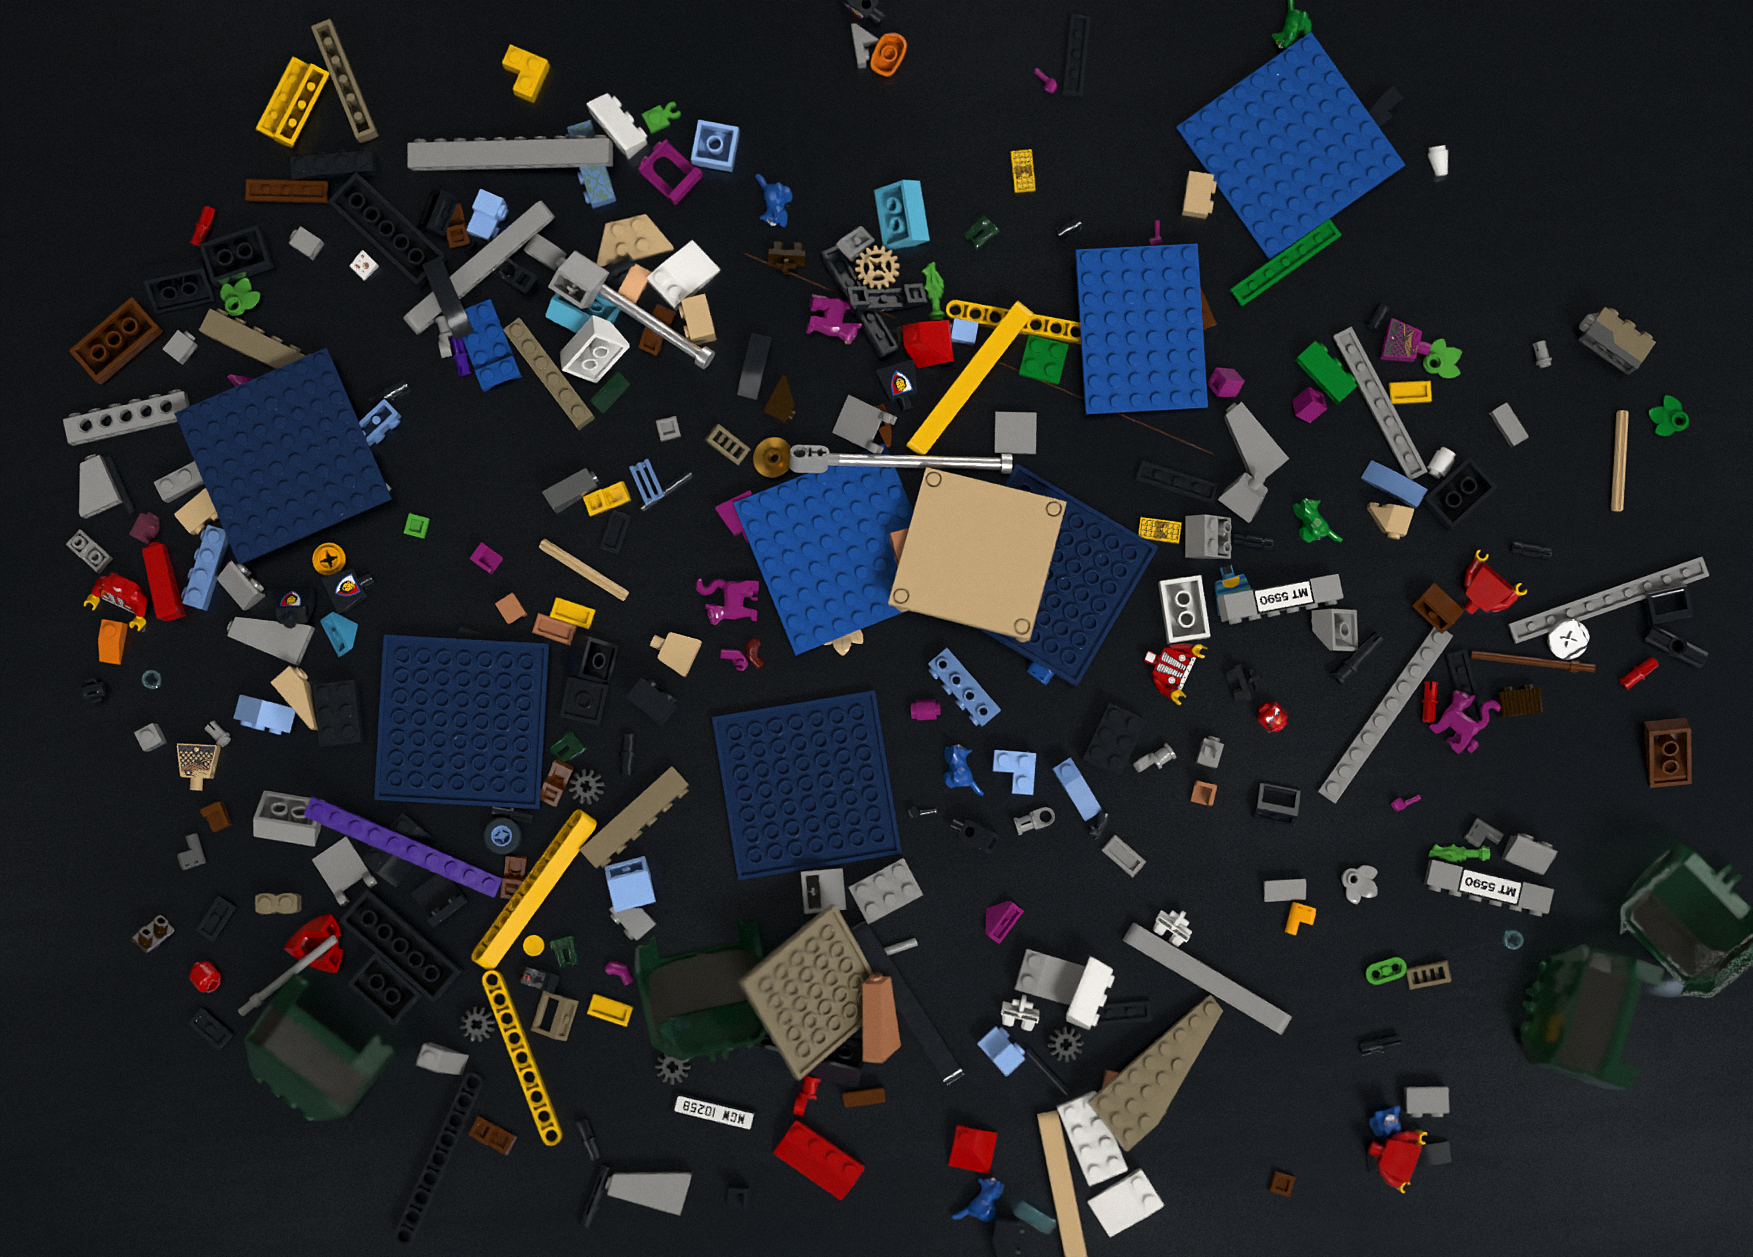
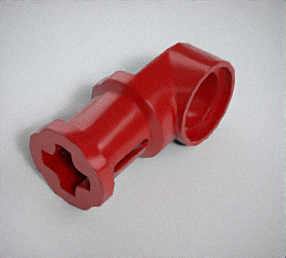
M806 1075L802 1077L804 1078L802 1090L796 1097L793 1114L803 1116L807 1098L817 1099L815 1094L818 1082H821V1079Z

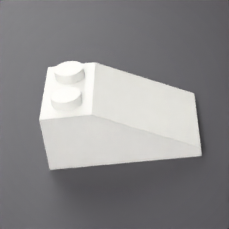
M692 240L655 269L647 277V281L677 311L679 309L678 306L682 305L681 299L692 297L720 269Z
M1140 1168L1087 1201L1109 1237L1146 1218L1164 1206Z

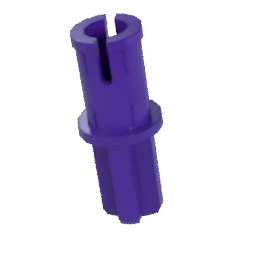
M454 336L450 338L454 353L452 358L455 359L458 376L471 374L467 358L469 354L465 351L463 338L455 340Z

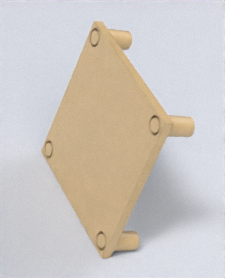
M926 467L888 604L896 607L901 612L910 610L1013 636L1020 642L1030 641L1067 502Z

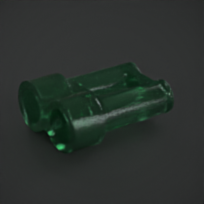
M984 214L977 219L978 222L964 235L967 240L970 239L973 242L972 245L977 250L991 236L994 237L999 232L997 227ZM982 229L984 233L977 240H974L973 237Z
M571 729L564 734V738L550 748V751L557 755V759L563 762H567L575 754H580L586 749ZM568 745L570 749L560 755L559 751Z
M574 935L549 941L551 949H554L559 969L567 967L568 964L576 965L579 963L574 947ZM564 949H567V953L570 960L568 962L565 961V957L563 954Z

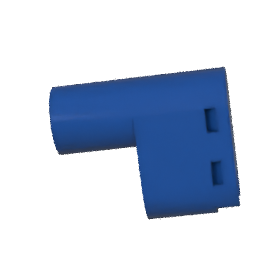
M1033 661L1029 664V669L1026 671L1045 686L1054 675Z

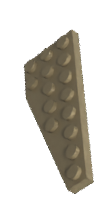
M1207 995L1087 1102L1125 1151L1130 1150L1160 1122L1221 1016L1223 1010L1211 995Z

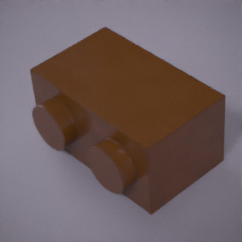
M1435 583L1425 590L1412 605L1441 634L1450 628L1464 612Z

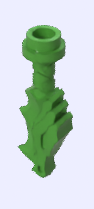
M932 262L921 271L927 277L924 289L928 291L927 297L931 299L932 311L929 313V318H931V321H943L945 315L940 310L939 299L942 298L941 294H943L944 285L942 278L935 270V263Z
M1435 843L1432 850H1429L1428 857H1437L1448 864H1456L1471 857H1479L1481 861L1490 859V849L1485 847V845H1481L1479 850L1466 849L1464 846L1456 847L1454 843L1448 847H1439Z

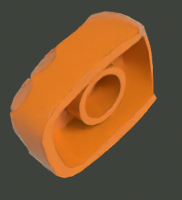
M896 33L883 35L872 55L871 68L882 76H892L905 56L907 49L905 38Z

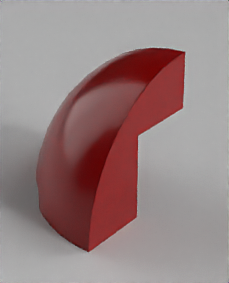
M331 914L320 916L301 927L289 939L284 949L300 961L330 936L334 935L338 940V936H341V931ZM339 940L312 961L309 966L322 971L337 973L343 954V949L339 948Z

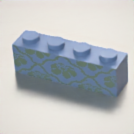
M591 120L567 127L569 133L565 134L567 139H574V136L578 135L587 136V139L594 138L595 136ZM605 166L580 167L581 172L577 174L580 183H585L587 191L583 193L587 204L591 203L592 207L595 208L616 201Z

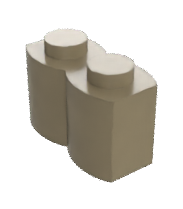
M265 893L255 896V911L261 914L277 912L283 914L297 913L301 911V895L296 893H283L279 895Z

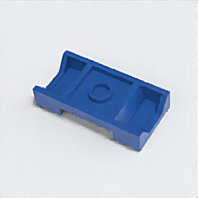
M491 299L464 309L474 329V333L463 337V341L482 390L485 392L497 384L522 377Z

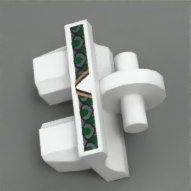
M1161 910L1153 928V931L1161 936L1166 929L1170 930L1173 934L1169 941L1176 947L1183 943V941L1187 942L1192 933L1187 928L1189 922L1183 918L1186 914L1183 910L1179 915L1173 910L1169 915Z
M1022 995L1021 1000L1013 999L1012 1003L1003 1001L1001 1015H1003L1002 1024L1013 1026L1014 1020L1017 1018L1022 1020L1021 1028L1032 1031L1035 1023H1038L1040 1010L1032 1008L1033 1003L1026 1002L1027 995Z

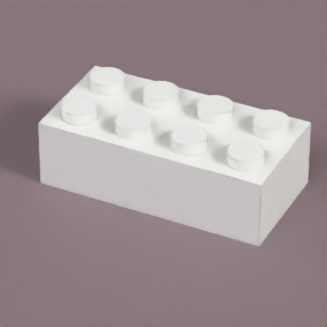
M1095 1091L1056 1106L1089 1186L1128 1170L1115 1137L1087 1103L1097 1094Z

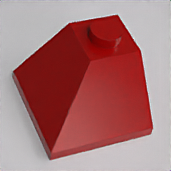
M949 320L918 322L902 326L904 347L914 360L917 368L954 361Z
M957 1124L948 1165L989 1174L997 1132Z

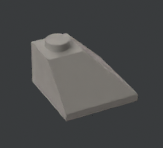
M1324 609L1312 611V630L1329 650H1358L1357 610Z

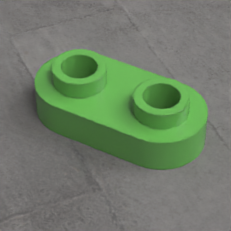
M1392 957L1369 965L1366 968L1365 977L1371 984H1382L1402 977L1406 973L1407 966L1401 958ZM1393 964L1398 965V970L1395 972L1391 968ZM1374 970H1377L1379 972V976L1377 978H1374L1372 976V972Z

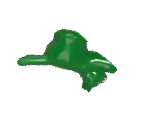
M1287 0L1288 14L1284 29L1278 34H1272L1280 49L1285 47L1288 49L1298 41L1300 35L1309 34L1312 28L1308 14L1305 11L1301 12L1298 9H1294V0Z
M1306 498L1301 500V505L1298 503L1293 504L1295 515L1303 522L1301 529H1299V535L1303 540L1311 542L1314 539L1329 536L1334 541H1343L1340 536L1329 529L1327 522L1319 514L1317 506L1321 500Z

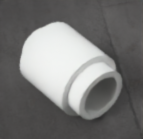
M1441 447L1440 451L1437 450L1427 467L1430 470L1429 474L1437 479H1440V477L1445 478L1455 462L1456 454L1447 448Z

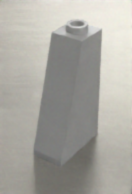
M1242 402L1238 405L1234 403L1225 410L1227 412L1224 417L1225 422L1250 476L1253 477L1255 473H1260L1264 478H1267L1289 459Z
M235 617L228 624L227 631L229 633L227 636L299 666L315 628L309 625L296 624L294 628L289 629L284 624H279L276 621Z
M618 1172L614 1173L613 1177L609 1176L605 1189H609L608 1195L680 1215L692 1173Z

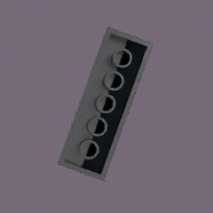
M748 1012L737 1058L790 1071L758 1014ZM849 1037L810 1070L806 1076L858 1088L864 1065L863 1040Z

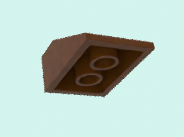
M1687 719L1645 721L1644 740L1650 788L1692 784L1691 727Z

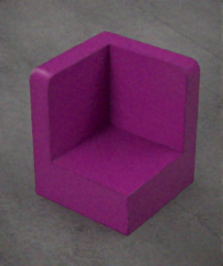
M1215 368L1207 385L1219 397H1236L1244 380L1234 369Z
M1311 387L1306 388L1292 400L1295 416L1309 423L1327 409L1324 395Z
M481 542L470 557V560L492 575L503 560V557Z

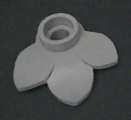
M1362 865L1358 869L1349 868L1345 870L1341 880L1342 884L1346 887L1347 899L1357 905L1361 896L1366 898L1375 897L1377 895V886L1372 880L1378 871L1368 865ZM1354 875L1355 880L1351 883L1350 878Z

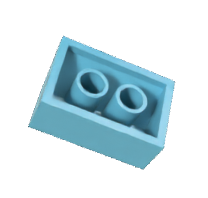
M901 180L874 190L885 250L915 246L930 241L920 181Z
M556 292L551 299L545 317L577 333L592 315L610 321L613 324L621 309L598 294L590 308L581 309Z

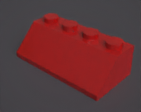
M798 1119L795 1120L773 1152V1154L839 1200L845 1197L865 1169V1166Z

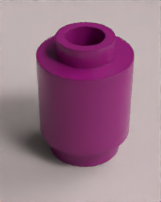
M923 699L911 702L912 719H917V721L937 719V715H941L940 703H936V699Z

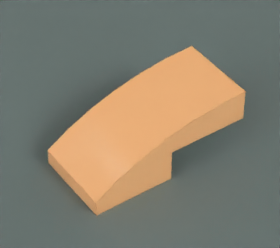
M635 264L629 270L618 293L636 305L648 283L647 277L652 272Z

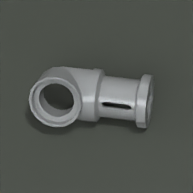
M440 316L435 318V322L438 323L440 331L438 336L440 353L442 358L452 356L449 338L453 334L445 317Z
M1164 743L1163 748L1155 753L1151 752L1134 762L1133 766L1138 773L1153 763L1161 769L1164 763L1177 757L1171 747Z
M1044 807L1031 811L1029 815L1020 818L1014 817L1013 819L1019 835H1022L1024 831L1033 828L1039 829L1052 824L1055 814L1050 808ZM1042 811H1049L1052 818L1049 822L1044 823L1040 820L1039 816ZM1031 821V823L1021 825L1022 823Z

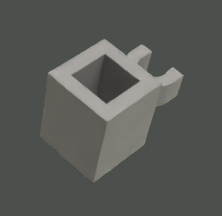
M1208 736V739L1203 738L1195 763L1217 768L1224 744L1219 743L1220 739Z

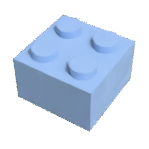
M698 120L691 156L692 165L732 172L740 133L739 127Z

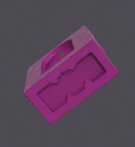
M665 139L663 142L659 141L654 146V152L649 157L645 156L640 161L638 170L642 176L676 205L699 181L703 174L700 169L688 162ZM667 157L687 175L674 190L654 172L653 163L656 159Z

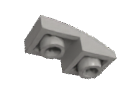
M81 529L66 544L99 574L113 560L103 548Z

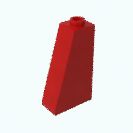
M159 541L147 544V548L142 549L157 619L170 621L186 616L167 546L162 543L160 544Z

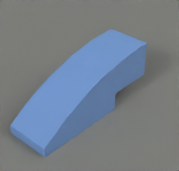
M1372 460L1361 477L1364 481L1394 499L1401 500L1414 509L1418 507L1428 490Z

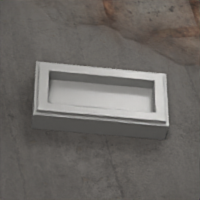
M1116 835L1101 850L1131 877H1134L1146 863L1143 858Z

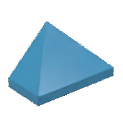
M335 612L320 620L338 657L353 648L358 624Z

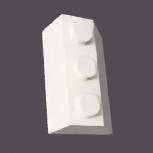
M607 93L587 103L590 114L628 160L647 145L645 139L647 135L640 127L637 129L632 124L634 119L628 112L623 113L619 108L622 105L615 96L611 98Z
M592 315L561 350L562 371L597 383L630 347L629 343L610 321Z
M1090 957L1067 1014L1066 1021L1090 1030L1091 1025L1096 1026L1100 1016L1097 1014L1099 1006H1104L1107 998L1104 992L1106 987L1111 988L1115 978L1112 975L1113 969Z

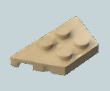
M646 214L606 224L597 265L602 268L607 267L609 263H615L628 254L633 260L674 251V249Z

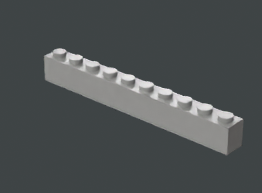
M582 135L574 136V139H567L566 136H555L554 139L548 140L542 136L534 137V140H526L525 137H514V140L497 137L494 138V141H486V138H474V141L456 138L454 142H447L446 139H434V142L416 139L414 143H408V168L413 171L613 166V142L606 135H595L594 138L590 139Z

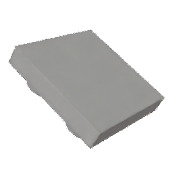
M995 412V453L1036 454L1037 413Z

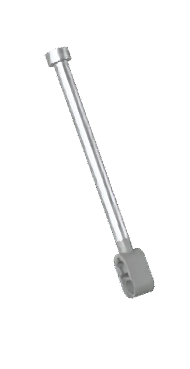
M537 233L524 248L526 253L553 271H556L567 260L565 258L567 254ZM603 283L598 295L695 358L694 363L702 369H705L710 364L715 355L714 351L706 346L703 349Z
M795 445L790 450L789 467L797 473H823L827 471L828 466L986 469L1000 470V474H1011L1012 454L1001 453L1000 457L829 453V449L821 445Z

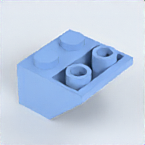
M645 856L605 866L607 883L615 912L656 902L651 874Z

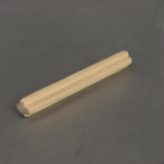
M1619 410L1616 413L1611 510L1616 512L1622 511L1624 504L1629 414L1625 410Z
M547 539L541 541L539 545L541 550L620 600L624 601L627 598L629 592Z

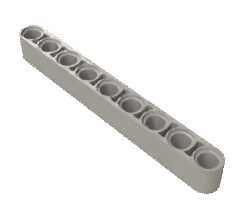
M542 200L533 205L450 276L459 299L553 220L555 216ZM434 292L429 294L403 318L416 334L422 332L435 321V318L443 314Z
M1132 923L1123 938L1124 942L1281 1035L1292 1018L1290 1015L1135 923Z

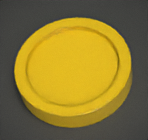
M531 935L523 943L524 951L531 956L539 955L544 949V941L537 935Z

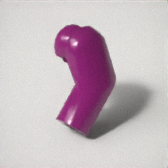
M721 649L722 659H731L739 671L746 669L748 661L740 650Z
M611 961L605 966V972L609 975H619L624 986L633 982V978L625 964Z

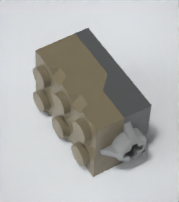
M1604 307L1598 313L1588 314L1579 325V329L1583 333L1578 341L1627 375L1637 370L1656 343L1652 340L1653 337L1645 331L1640 333L1635 330L1636 325L1630 320L1625 319V321H1622L1618 318L1619 313L1610 307Z

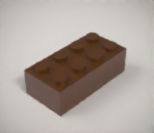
M131 297L69 351L91 377L102 385L158 337L163 330L144 308Z

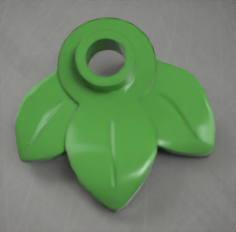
M243 278L234 287L224 284L221 290V298L226 302V312L236 317L241 315L244 310L253 308L260 299V293L252 291L250 281L247 278ZM235 304H238V305H239L238 308H237L236 310H234V309H233L234 305H235Z
M1439 339L1431 345L1430 353L1424 358L1423 366L1429 373H1438L1443 378H1454L1460 374L1459 369L1454 364L1459 360L1462 351L1452 347L1446 348L1445 340ZM1431 360L1436 361V367L1430 365Z

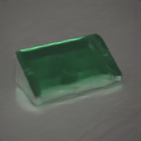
M619 371L616 372L594 395L591 403L601 413H604L630 386V383Z

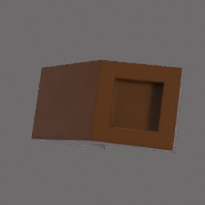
M657 304L652 316L670 328L672 327L676 312ZM645 327L638 348L657 356L660 353L664 338L648 327Z

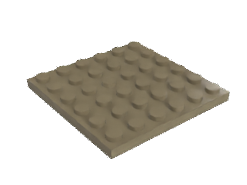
M830 904L744 976L739 983L793 1076L800 1080L863 1026V983L874 973L836 905Z

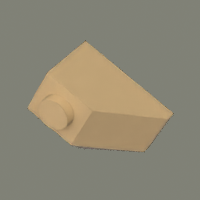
M1372 502L1367 505V510L1382 533L1388 534L1387 537L1400 539V537H1404L1407 534L1414 513L1413 508L1394 504L1379 507V503Z

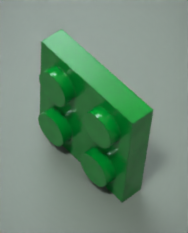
M1029 335L1019 375L1059 385L1069 344Z

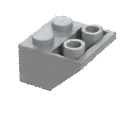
M574 251L558 268L548 287L581 309L590 308L610 272L579 252Z
M1212 515L1186 516L1185 557L1231 559V518Z
M231 561L217 577V580L244 611H248L266 596L262 592L264 587L258 580L250 578L251 572L244 564H237Z
M1518 833L1517 835L1510 836L1501 859L1539 875H1544L1556 856L1557 851L1552 850L1553 846L1542 841H1537L1536 843L1533 842V837Z
M843 868L801 872L805 914L822 912L830 904L836 905L838 910H846Z

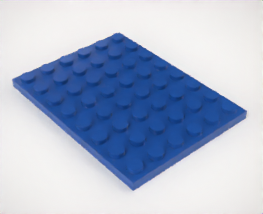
M1198 244L1075 250L1085 415L1207 408Z

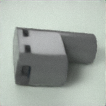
M1476 818L1464 838L1467 842L1479 848L1485 837L1498 844L1504 834Z
M198 834L186 836L189 851L177 854L182 870L206 863Z

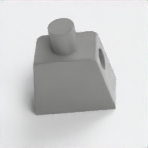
M1243 473L1225 489L1218 500L1250 523L1258 512L1268 491L1267 487L1263 485L1265 478L1260 473H1255L1253 477L1248 473Z

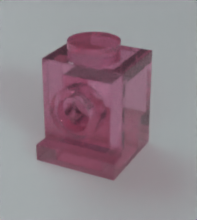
M150 512L147 515L140 513L129 535L146 544L152 543L150 541L151 537L154 538L159 531V517Z

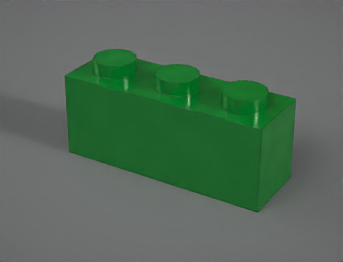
M1315 341L1295 361L1337 405L1357 387L1356 379L1349 372L1346 374L1342 370V364L1335 357L1332 359L1327 354L1328 349L1322 343L1318 344Z

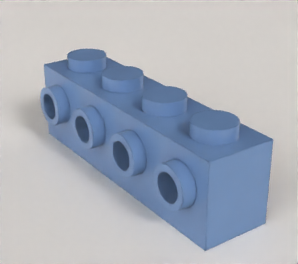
M385 399L359 422L369 446L374 442L376 444L385 437L384 433L389 428L393 429L400 423L399 419L402 416Z
M208 524L207 528L202 530L200 537L202 543L195 552L194 560L196 562L194 568H191L189 571L188 579L190 581L188 587L184 588L181 597L184 599L183 604L205 611L208 610L229 544L224 529Z
M948 648L928 663L930 667L928 669L929 673L935 679L938 677L944 683L941 685L942 688L949 695L953 693L957 698L955 703L962 711L966 708L971 714L968 718L975 726L978 724L981 727L984 726L1001 711Z

